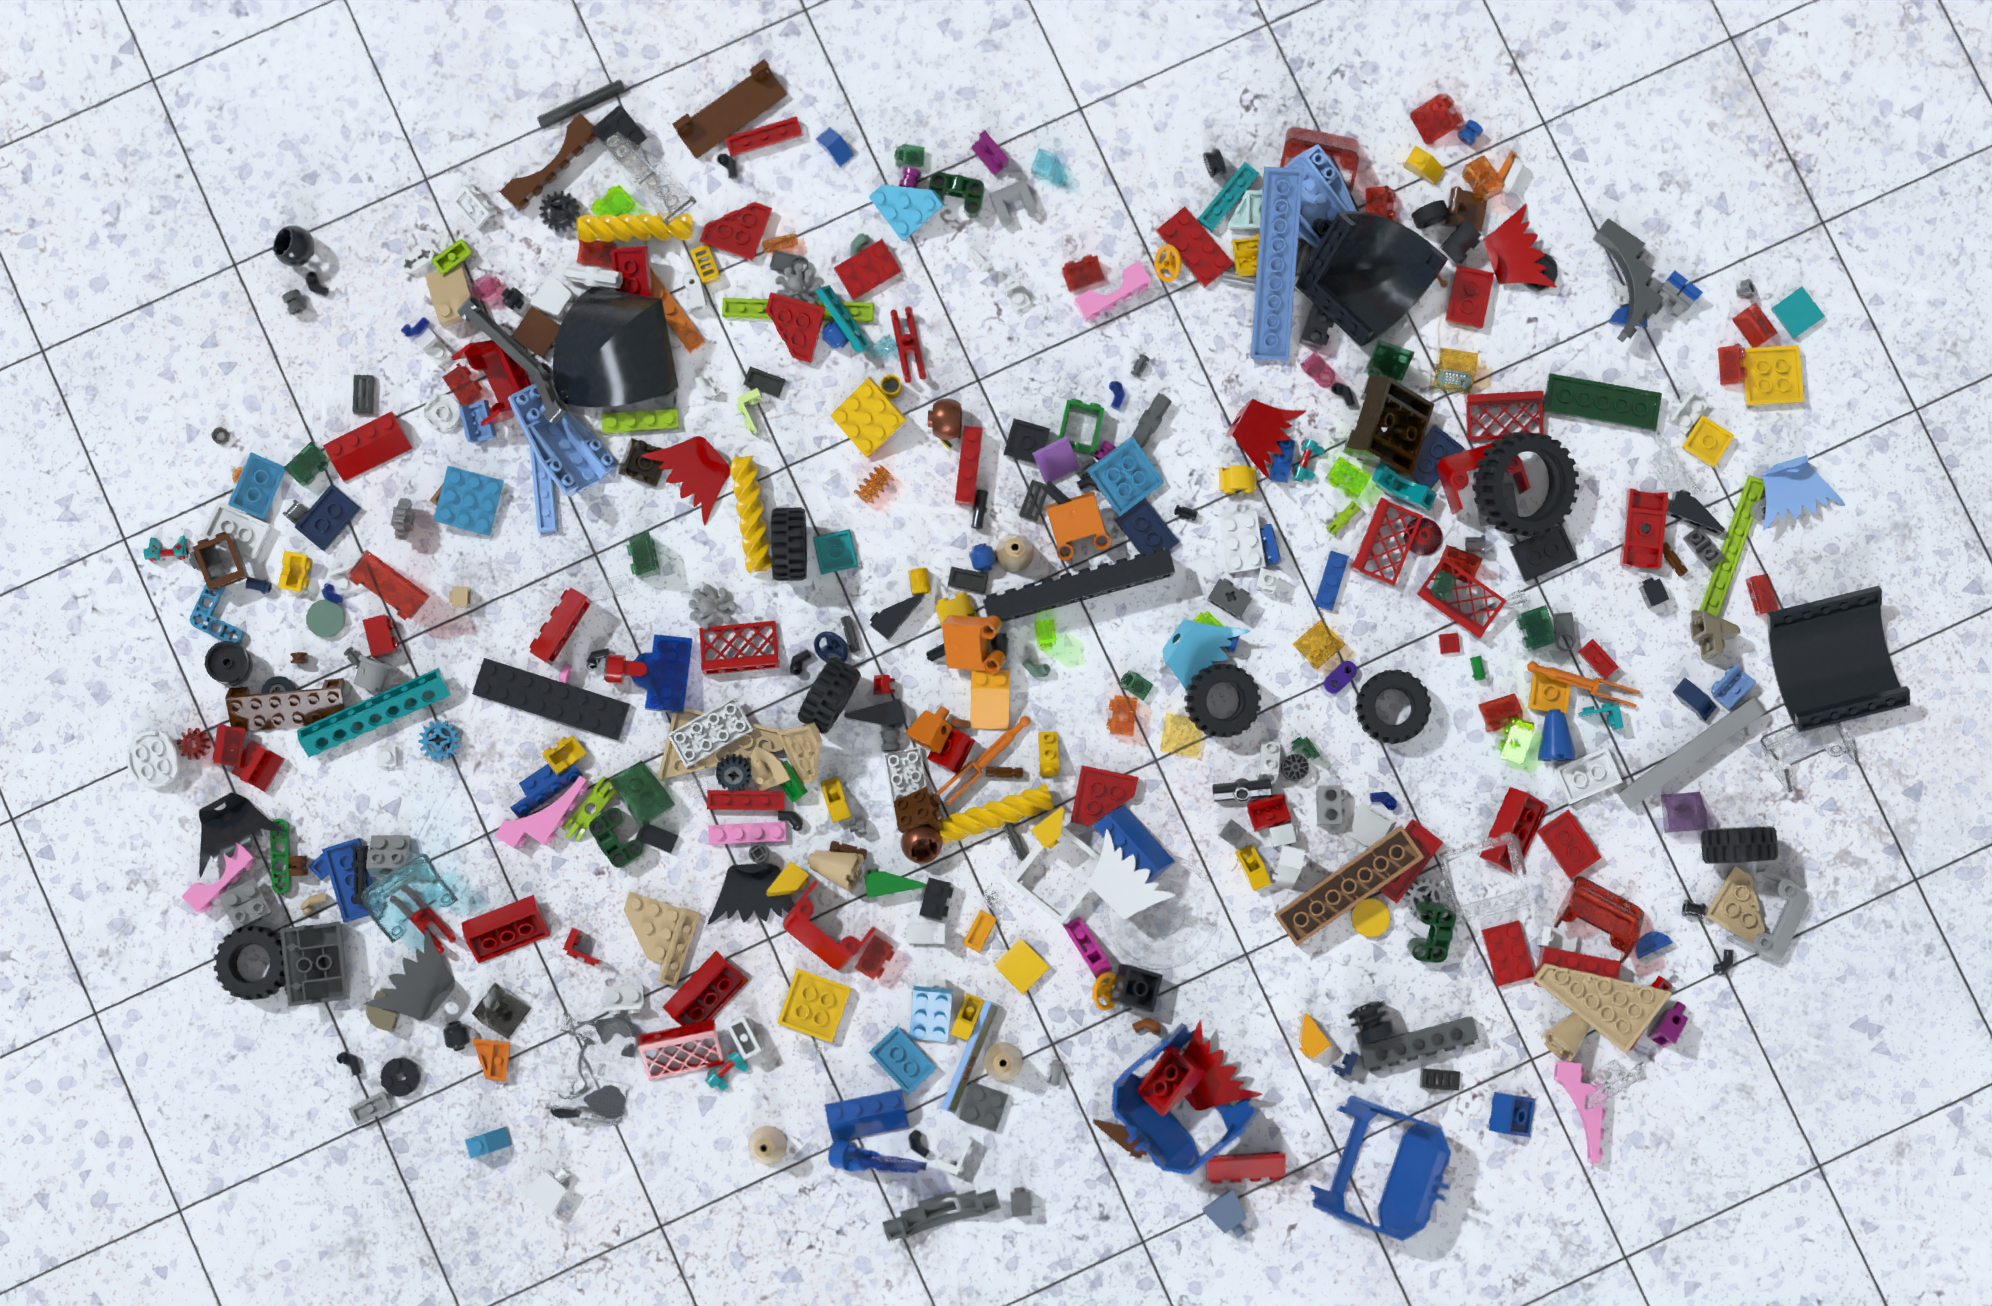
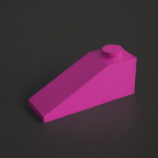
M1080 916L1063 926L1096 979L1103 973L1112 970L1109 961Z

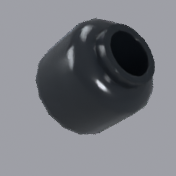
M453 1021L446 1024V1027L443 1029L446 1047L454 1051L465 1049V1045L470 1042L467 1025L461 1023V1021Z

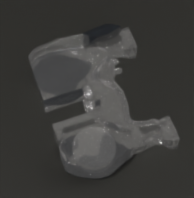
M565 1012L560 1031L568 1032L569 1035L578 1037L584 1042L577 1061L578 1075L574 1079L568 1080L571 1087H567L566 1090L570 1091V1095H562L552 1089L548 1091L545 1109H550V1113L557 1118H579L595 1125L616 1126L623 1121L631 1084L602 1079L601 1076L605 1075L607 1064H604V1060L635 1065L638 1035H641V1033L632 1022L623 1017L616 1016L591 1022L577 1021L570 1013Z

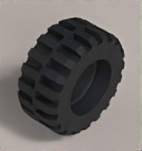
M801 507L775 508L772 510L771 561L772 575L776 581H802L807 577L805 509Z
M837 657L831 658L823 667L803 700L797 714L799 721L804 724L815 722L821 734L829 732L847 705L860 680L861 674L859 670Z
M1213 664L1199 670V674L1194 675L1191 678V684L1187 685L1186 690H1188V693L1184 695V701H1187L1185 710L1189 712L1190 716L1188 718L1191 722L1195 723V727L1198 730L1203 731L1207 735L1225 738L1234 735L1238 736L1242 734L1243 730H1248L1251 727V722H1255L1258 718L1255 715L1261 709V706H1258L1259 700H1261V695L1257 692L1259 686L1253 682L1254 678L1252 675L1247 674L1243 668H1238L1236 665ZM1221 682L1231 684L1236 689L1239 698L1235 713L1225 719L1214 717L1207 707L1209 690L1215 684Z
M1398 669L1385 670L1371 677L1361 687L1356 698L1355 712H1357L1358 723H1361L1363 731L1370 734L1369 737L1377 739L1381 743L1397 744L1414 738L1424 729L1431 713V698L1427 695L1428 690L1426 686L1423 687L1418 677L1415 678L1411 673H1405ZM1397 689L1408 697L1411 704V712L1403 723L1390 725L1378 717L1375 704L1378 696L1383 691Z
M1772 826L1703 830L1701 833L1702 860L1705 864L1776 860L1778 858L1777 830Z
M244 926L233 930L230 935L227 934L223 938L224 942L219 943L216 949L219 951L218 954H214L213 959L216 960V965L213 966L214 971L218 973L216 979L223 984L222 988L225 991H229L233 997H239L243 1000L265 999L279 992V989L286 985L281 934L277 931H272L271 928L261 926ZM252 944L262 946L267 951L270 960L267 974L258 981L244 979L237 967V959L244 947Z

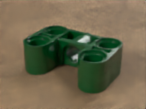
M936 172L931 176L928 189L934 190L943 202L945 201V196L965 199V215L969 218H976L980 215L984 198V184L981 180ZM941 179L944 181V184L936 186L934 181ZM978 186L981 188V191L973 193L971 188ZM974 204L977 206V210L969 211L967 207Z
M610 808L590 822L589 830L611 864L617 868H624L643 856L646 847L639 840H631L625 845L618 841L613 833V829L623 823L625 815L621 809ZM614 811L620 814V818L616 822H613L610 818L611 813ZM597 822H602L604 828L601 832L597 833L594 826ZM635 843L641 846L638 854H634L631 850L632 845ZM618 854H622L625 858L624 863L618 865L615 861Z
M1422 901L1416 906V914L1424 924L1430 925L1427 939L1419 937L1410 939L1407 948L1413 958L1418 961L1441 963L1446 960L1456 915L1447 904ZM1430 910L1427 915H1423L1425 911ZM1444 913H1448L1445 918H1441ZM1422 946L1419 951H1415L1417 947ZM1436 949H1440L1438 953L1433 954Z

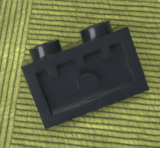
M928 878L919 915L941 921L943 917H947L949 906H946L947 898L951 899L954 890L953 887H950V882Z

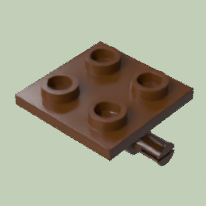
M1457 186L1451 188L1447 207L1450 215L1445 219L1444 225L1457 227L1462 221L1467 219L1478 232H1482L1489 195L1462 190L1461 187Z

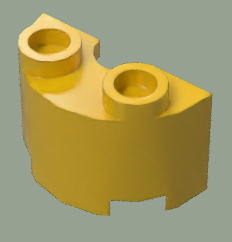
M1233 465L1230 468H1219V491H1224V494H1235V490H1243V494H1253L1254 491H1257V468L1248 467V465Z
M284 550L283 568L279 577L278 588L301 592L303 588H308L310 578L307 576L312 568L313 559L309 558L306 554Z
M961 592L956 594L954 599L948 600V597L937 601L938 605L935 606L941 628L942 622L948 615L978 617L971 595Z
M572 735L569 738L563 737L556 743L558 745L556 748L552 749L549 747L542 752V755L558 775L560 772L562 773L576 764L575 762L584 757L587 752Z

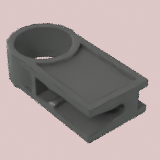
M773 250L769 267L772 270L781 272L790 267L793 270L792 274L796 275L792 265L796 260H803L806 262V268L802 271V275H805V271L809 269V263L803 256Z
M1572 612L1553 614L1555 645L1560 651H1570L1576 644ZM1562 635H1568L1571 638L1572 645L1570 648L1564 649L1559 645V638Z

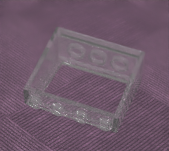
M616 132L602 143L630 185L666 225L697 203L695 198L658 157L627 137Z
M1502 833L1500 837L1495 839L1492 837L1484 838L1480 843L1476 844L1473 842L1462 845V848L1458 849L1454 847L1443 850V853L1439 854L1448 905L1455 913L1458 924L1534 904L1519 839L1514 833ZM1508 844L1516 891L1459 906L1448 860Z

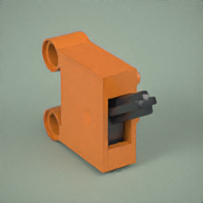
M1051 481L1044 484L1042 489L1056 501L1046 505V510L1057 543V556L1063 561L1070 560L1074 555V546L1070 541L1094 535V546L1097 549L1105 550L1110 546V534L1105 529L1094 491L1068 498ZM1105 536L1107 541L1101 544L1097 542V538ZM1068 547L1071 551L1068 554H1063L1060 549Z
M948 615L942 622L944 643L927 651V659L933 662L945 655L947 668L979 670L996 674L1006 662V656L999 650H994L989 654L987 639H992L996 636L1002 627V621L994 615L989 617Z

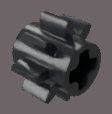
M506 287L501 293L502 297H504L501 302L511 310L515 307L520 309L525 303L522 300L524 295L515 287H512L511 290Z

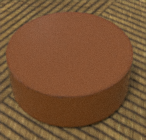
M950 717L949 724L967 728L969 720Z

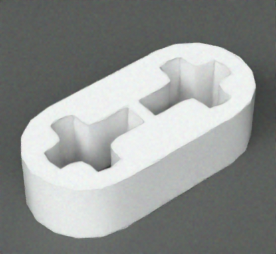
M1515 158L1500 190L1509 194L1524 161Z
M421 246L401 260V268L407 274H414L431 264V260L435 258V253L431 247ZM424 251H426L427 253H429V254H428V255H429V258H428V259H426L425 257H423V256H424V255H423V252H424ZM408 261H410L411 263H413V264H412V266H413L412 269H410L409 267H407V262H408Z

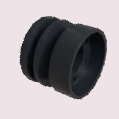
M1384 1000L1361 1005L1347 1014L1348 1019L1355 1017L1358 1019L1350 1025L1351 1027H1361V1030L1354 1034L1359 1046L1397 1032L1392 1019L1384 1021L1382 1019L1383 1016L1389 1013L1388 1009L1379 1012V1008L1386 1005Z

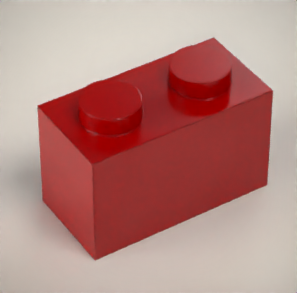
M383 614L362 620L371 657L377 659L398 653L399 642L397 637L393 636L392 629H394V623L392 618Z

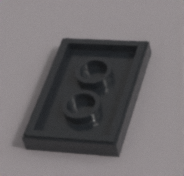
M1563 525L1555 527L1556 530L1552 532L1545 531V535L1534 536L1509 547L1524 582L1577 560Z

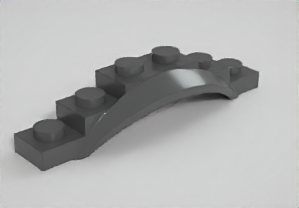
M996 1189L979 1194L976 1193V1190H972L959 1195L956 1194V1191L918 1201V1207L901 1211V1217L883 1221L882 1224L889 1242L899 1238H908L924 1230L949 1222L983 1216L991 1211L1001 1209Z

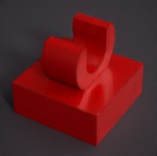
M885 674L874 675L873 695H886L895 692V689L889 688L890 682H895V679Z

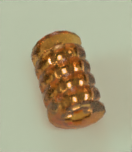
M880 464V468H873L875 474L869 472L868 476L871 480L864 478L865 485H858L860 491H853L865 504L868 502L875 504L873 496L880 498L878 491L884 493L883 485L890 486L887 480L895 481L893 475Z

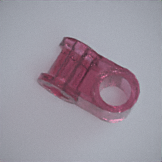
M1313 352L1300 366L1320 387L1329 388L1334 382L1335 372L1318 353ZM1323 375H1324L1325 377H1326L1327 375H1329V376H1330V377H1329V380H1328V379L1323 380V379H1322V378H1323Z

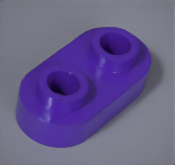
M1351 661L1342 662L1325 678L1323 683L1324 689L1331 694L1341 691L1356 676V665ZM1345 667L1351 669L1350 674L1344 672ZM1332 680L1337 682L1336 687L1331 686L1330 682Z

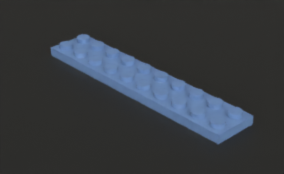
M1264 166L1250 349L1251 359L1289 360L1303 168Z

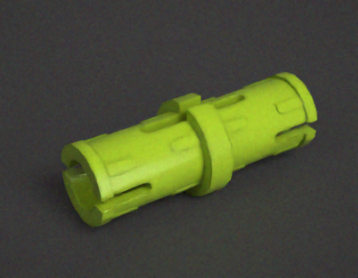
M1351 501L1342 512L1337 513V517L1325 527L1328 532L1331 531L1330 534L1335 536L1361 510L1358 504L1355 506L1356 503Z

